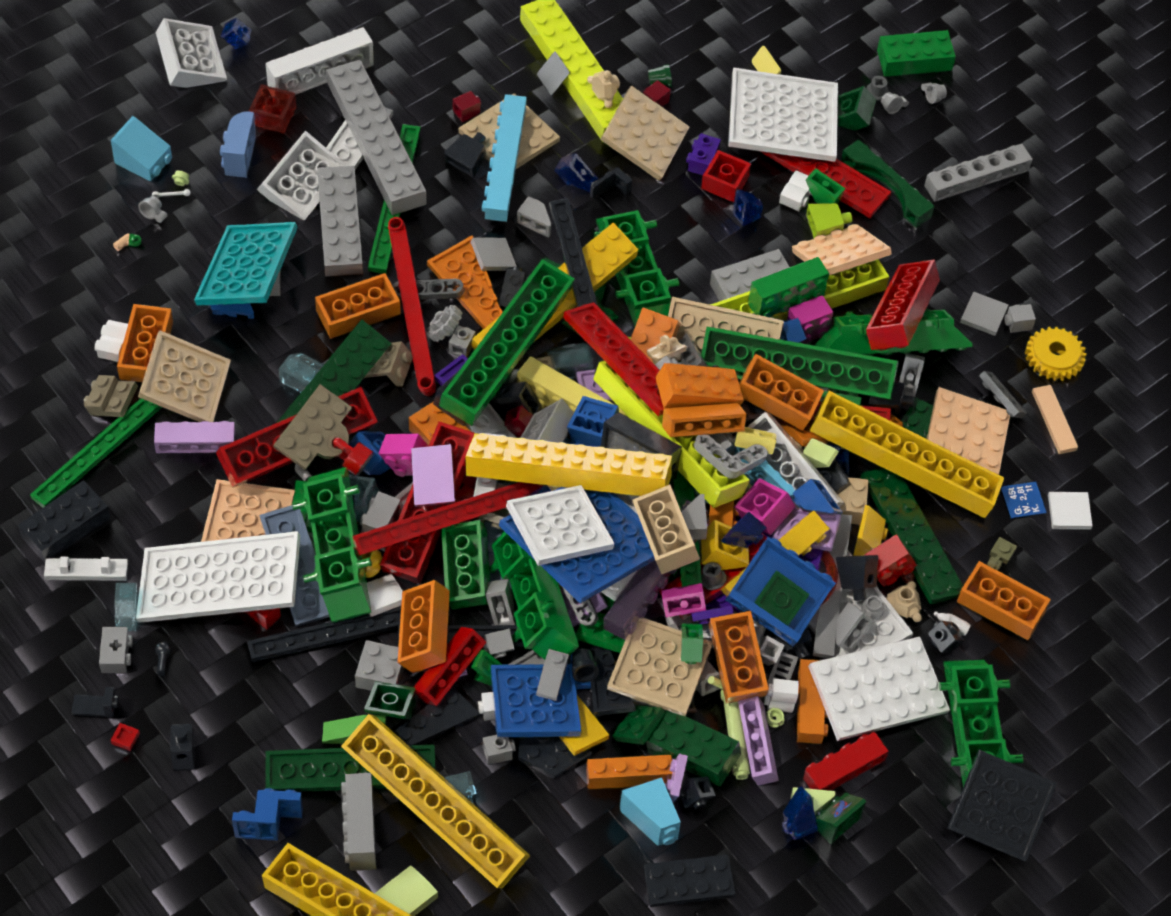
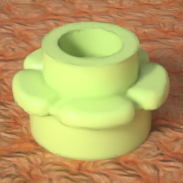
M176 171L175 175H172L176 185L185 186V184H189L190 176L186 172Z
M771 708L766 712L767 723H769L770 727L777 728L783 725L785 719L782 710Z

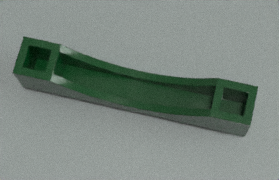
M857 140L843 150L841 162L859 173L870 176L886 185L899 200L903 210V217L915 228L932 217L934 205L931 201L923 197L917 189L913 188L903 177L899 176L892 167L888 166L878 155L874 154L867 145Z

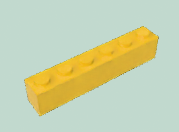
M813 510L778 541L787 550H793L798 555L802 554L804 556L812 549L811 544L815 541L818 544L827 536L825 532L829 530V527ZM745 569L721 589L726 597Z

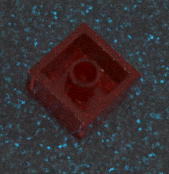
M261 84L249 109V112H254L255 126L285 133L296 109L295 93Z

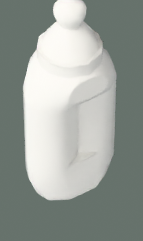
M934 612V616H937L939 621L954 622L959 627V633L966 636L971 626L968 622L950 613Z

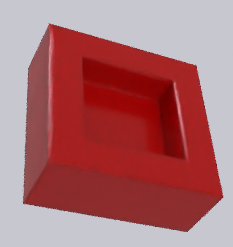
M119 723L111 738V744L131 751L140 732L138 729Z

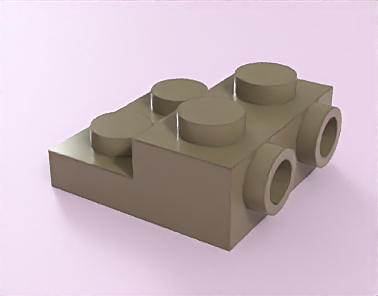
M99 375L97 380L91 383L92 390L90 395L84 398V406L90 415L124 417L138 385L135 381H118L115 376Z

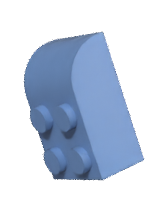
M241 112L235 115L229 122L228 130L224 131L223 141L225 143L220 147V156H223L221 167L224 168L225 175L247 178L256 139L254 112Z

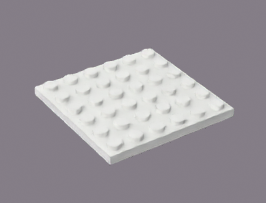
M733 68L728 146L835 162L837 157L838 83Z

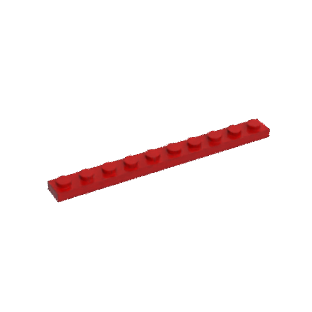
M518 482L354 535L352 538L358 556L507 508L508 500L546 493V490L542 484Z

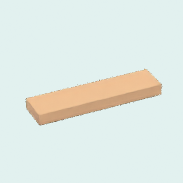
M1047 385L1033 388L1032 394L1058 454L1077 451V443L1052 386Z

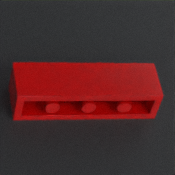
M461 627L447 644L446 662L428 668L414 686L416 688V695L424 703L437 706L486 644V641L474 629Z
M875 732L869 735L864 734L857 739V742L844 745L839 752L835 754L829 753L821 762H814L808 765L803 779L810 789L832 791L885 761L889 751Z

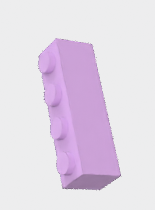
M228 421L155 423L154 445L156 453H216L220 447L235 441V424Z
M758 696L740 700L738 704L752 778L758 786L779 781L764 704Z

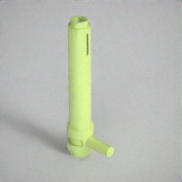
M710 676L708 683L721 689L720 694L721 700L724 701L728 736L740 743L741 755L733 766V775L738 780L747 779L750 774L739 704L738 702L726 704L721 679Z

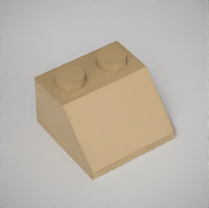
M848 478L851 485L837 494L844 502L840 509L843 512L842 514L852 515L851 524L860 525L864 507L867 505L868 480Z

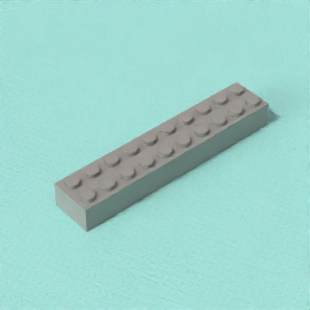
M361 60L327 69V82L391 214L395 215L426 205V190Z

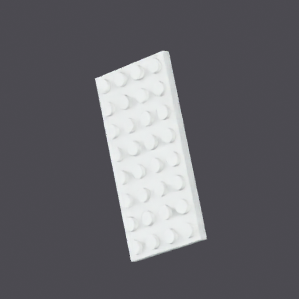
M297 531L145 548L136 614L137 621L149 622L294 607L301 535Z

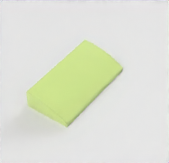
M409 866L374 893L412 916L418 914L438 898V891L412 866Z

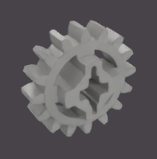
M450 305L444 311H438L430 322V327H428V337L434 342H438L440 339L443 340L445 336L452 335L454 329L459 324V320L462 318L461 310L455 305Z

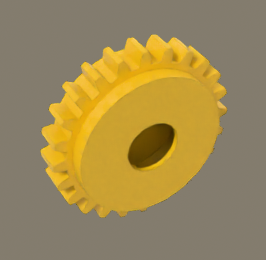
M1048 327L1046 331L1042 328L1040 333L1036 331L1034 336L1030 337L1025 354H1027L1026 360L1030 361L1029 366H1034L1033 371H1038L1040 373L1039 376L1044 375L1046 379L1053 378L1054 381L1060 378L1064 381L1065 377L1071 379L1072 375L1076 376L1078 371H1081L1085 363L1086 353L1084 351L1086 348L1081 347L1083 342L1078 341V336H1073L1071 331L1067 332L1064 328L1060 330L1058 327H1055V329Z

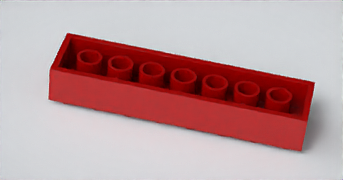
M935 260L900 264L866 328L871 350L878 349L879 351H884L892 347L904 348L909 345L940 280Z
M362 387L338 396L352 407L341 422L346 427L349 437L356 435L358 431L372 428L378 422ZM296 415L222 446L217 450L216 454L232 488L293 462L276 450L273 445Z
M438 421L428 447L451 444L456 498L466 473V454L475 433ZM412 485L398 521L450 504L415 507L414 487ZM442 529L388 546L380 562L382 571L421 584Z

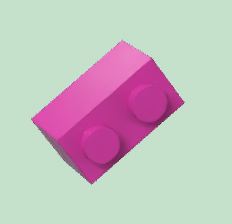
M702 583L662 590L666 617L706 611Z

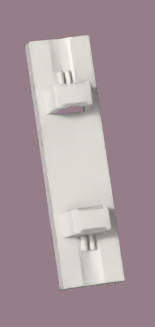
M101 557V559L46 558L44 578L45 580L127 581L128 560L110 559L109 557Z

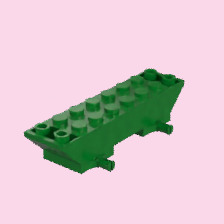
M638 210L596 219L600 232H594L595 237L614 223L639 249L636 258L615 274L621 290L616 291L617 299L624 297L634 327L642 308L668 316L671 305V296L668 289L669 287L679 286L678 278L666 280L662 275L661 269L656 265L646 232L647 229L657 228L656 220L645 222Z
M927 308L909 345L904 348L892 347L884 351H879L878 349L871 350L866 328L873 316L871 314L855 315L851 311H848L846 316L834 317V324L815 343V346L868 356H873L874 353L891 355L892 352L909 354L911 351L927 353L929 350L934 349L944 352L948 351L949 348L966 350V347H972V342L954 326V318L946 310H929Z
M347 467L309 477L307 483L303 484V500L292 502L294 511L302 508L307 510L316 556H314L315 572L303 575V580L305 584L312 581L318 582L320 594L323 596L332 623L372 613L364 567L372 566V561L370 557L363 559L362 555L358 556L352 536L359 534L352 497L353 494L360 493L359 486L351 487Z
M504 531L491 545L495 560L489 566L490 573L493 574L499 569L502 579L510 581L518 606V610L514 613L517 630L511 635L512 641L516 643L521 638L525 649H532L544 660H546L549 649L566 653L570 656L579 647L558 582L540 565L538 566L536 561Z
M985 660L944 661L946 682H939V690H948L958 757H951V766H960L963 787L978 750H982L1010 763H1023L1022 754L1010 755L1006 748L997 708L999 702L997 690L998 688H1010V680H997L993 672V666L988 665Z

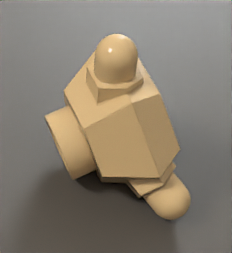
M608 70L589 76L587 81L592 84V90L598 99L604 101L606 108H611L613 96L620 86L618 77L612 75Z
M910 581L907 585L900 586L887 594L886 599L899 615L906 618L912 617L915 622L921 621L922 616L919 613L921 603L919 593L915 589V582Z

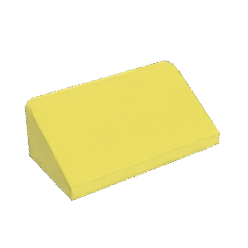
M762 46L752 59V64L759 72L781 74L778 64L766 47Z
M745 427L744 431L736 433L735 446L747 449L752 445L759 444L767 449V454H773L776 434Z

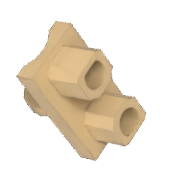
M663 335L660 337V343L657 346L647 350V355L652 358L654 365L665 356L671 359L675 358L678 361L681 359V353L686 351V345L680 344L675 337L669 338L667 335Z

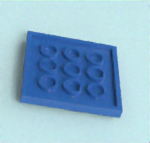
M544 664L491 665L490 672L497 737L580 736L581 725L575 679L572 675V664H567L556 701L536 696Z

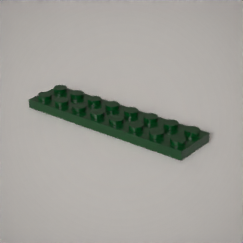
M361 319L277 423L297 415L319 385H322L337 397L354 390L392 343Z
M885 468L863 472L861 479L868 480V492L880 514L886 520L885 523L892 536L897 534L917 564L912 572L929 604L958 598L963 585L903 477Z
M434 745L409 746L435 769ZM343 748L266 751V789L270 788L284 792L286 790H295L297 792L342 790V782H346L345 774L370 773ZM371 774L373 789L386 788Z

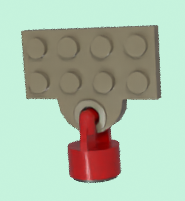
M322 385L317 387L273 445L276 450L304 470L307 469L316 455L330 460L339 457L344 461L342 466L344 468L347 467L348 471L355 476L363 471L374 455L372 454L373 451L361 442L354 448L348 445L349 435L346 427L341 422L352 407Z

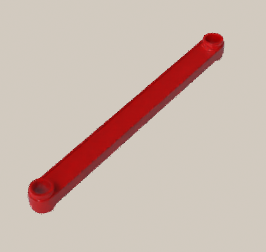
M393 217L388 222V229L417 383L423 395L431 396L436 391V381L407 230L401 218Z

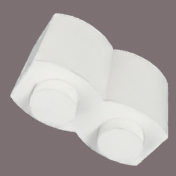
M795 171L781 192L779 203L797 211H800L802 207H806L809 196L812 195L805 181L808 175Z
M108 320L106 325L102 326L101 338L95 343V351H97L98 358L119 361L128 324Z
M773 679L772 683H768L769 691L767 696H764V705H767V710L779 708L782 712L792 713L798 698L799 681Z

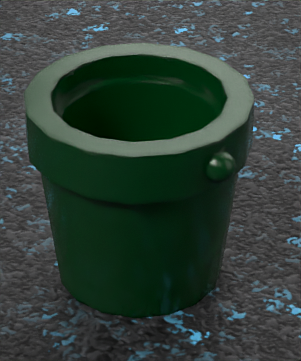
M669 64L648 70L650 86L658 80L666 87H672Z

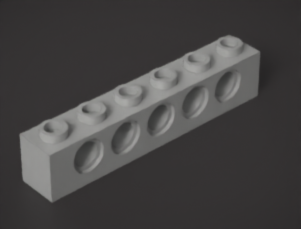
M1023 144L1013 145L1007 149L995 151L986 156H979L976 159L964 161L961 164L949 166L937 172L933 171L927 174L924 186L935 202L1029 171L1032 158Z

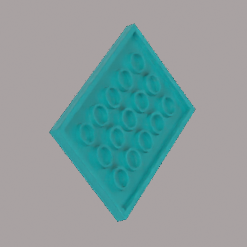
M296 222L227 225L194 299L196 305L267 303L297 231Z

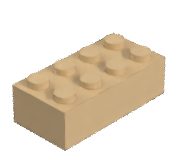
M671 485L632 500L661 574L700 559Z

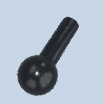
M160 642L155 648V652L159 656L157 674L159 676L165 675L167 657L172 652V647L167 642Z

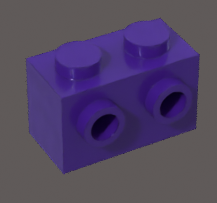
M700 133L698 140L695 139L693 142V152H689L686 163H689L688 171L703 175L720 149L721 139Z

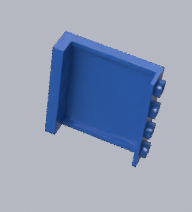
M767 537L725 600L742 612L751 611L752 619L794 646L836 583L832 581L833 579L830 575L819 572L812 563L800 559L796 552L784 548L780 541ZM776 570L810 594L788 626L753 603Z

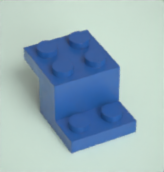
M582 396L567 425L571 439L569 444L600 447L604 422L618 413L619 407Z
M270 788L258 790L255 814L249 811L233 812L232 822L235 838L278 840L281 817L302 818L301 793L295 790H286L284 792Z

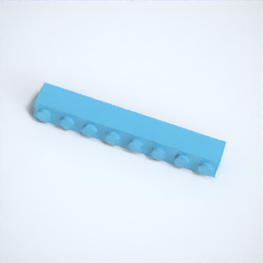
M505 94L504 102H500L499 112H502V115H498L497 126H499V129L495 130V140H497V143H493L492 154L495 155L490 158L492 172L488 171L487 182L489 186L485 187L484 194L487 200H483L482 211L485 212V219L507 222L526 112V97Z

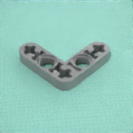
M706 434L698 435L694 442V448L724 476L732 479L762 464L768 453L764 446L755 444L732 456ZM713 454H717L722 458H717ZM740 459H744L749 463H743Z

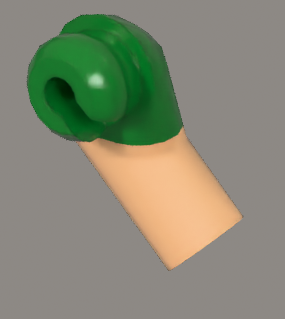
M126 234L113 243V246L117 251H120L125 246H139L142 239L139 235Z

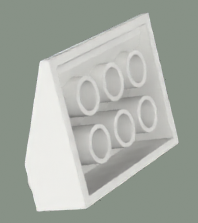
M166 18L162 20L156 31V36L171 86L189 88L227 80L212 26Z
M305 131L257 190L274 204L305 220L320 202L317 168L347 165Z

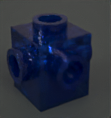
M236 17L225 23L221 37L237 49L248 44L252 29Z

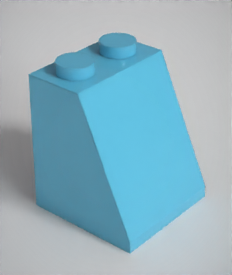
M134 116L111 139L115 164L150 182L155 176L160 174L161 169L166 164H169L172 159L170 145Z
M662 778L622 790L621 812L657 846L662 844L670 845L678 839L681 821Z

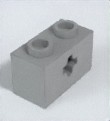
M102 627L99 659L101 673L127 672V666L131 665V653H128V649L133 644V637L129 635L128 627Z

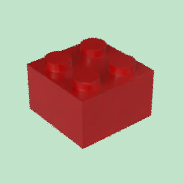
M718 150L703 174L701 189L734 202L749 178L751 163Z
M897 534L865 554L878 555L877 579L883 587L893 584L898 577L903 574H909L917 566Z

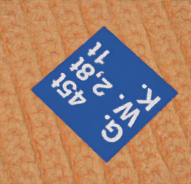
M1036 482L1001 487L1011 518L1046 513Z

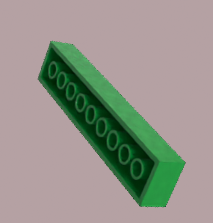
M542 259L442 393L439 406L473 426L567 297L575 278Z
M706 327L701 356L708 367L717 365L720 368L735 369V371L744 373L754 355L757 354L815 386L888 400L892 399L898 361Z

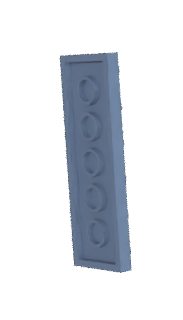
M291 505L259 515L265 535L297 531L301 535L294 607H289L295 626H302L330 617L323 596L320 594L318 582L312 581L305 584L303 580V575L315 572L314 556L316 555L301 510L294 511Z

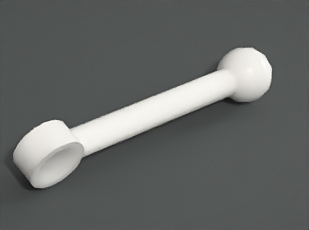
M189 189L166 193L155 191L152 193V196L157 198L175 195L189 196L191 192Z

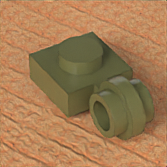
M999 537L989 554L991 558L987 565L998 571L1002 563L1007 564L1017 546Z

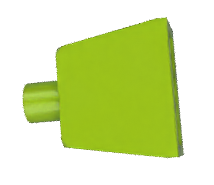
M836 203L808 204L806 216L814 239L816 236L829 235L834 230L842 231L844 224L852 223L851 213H841Z

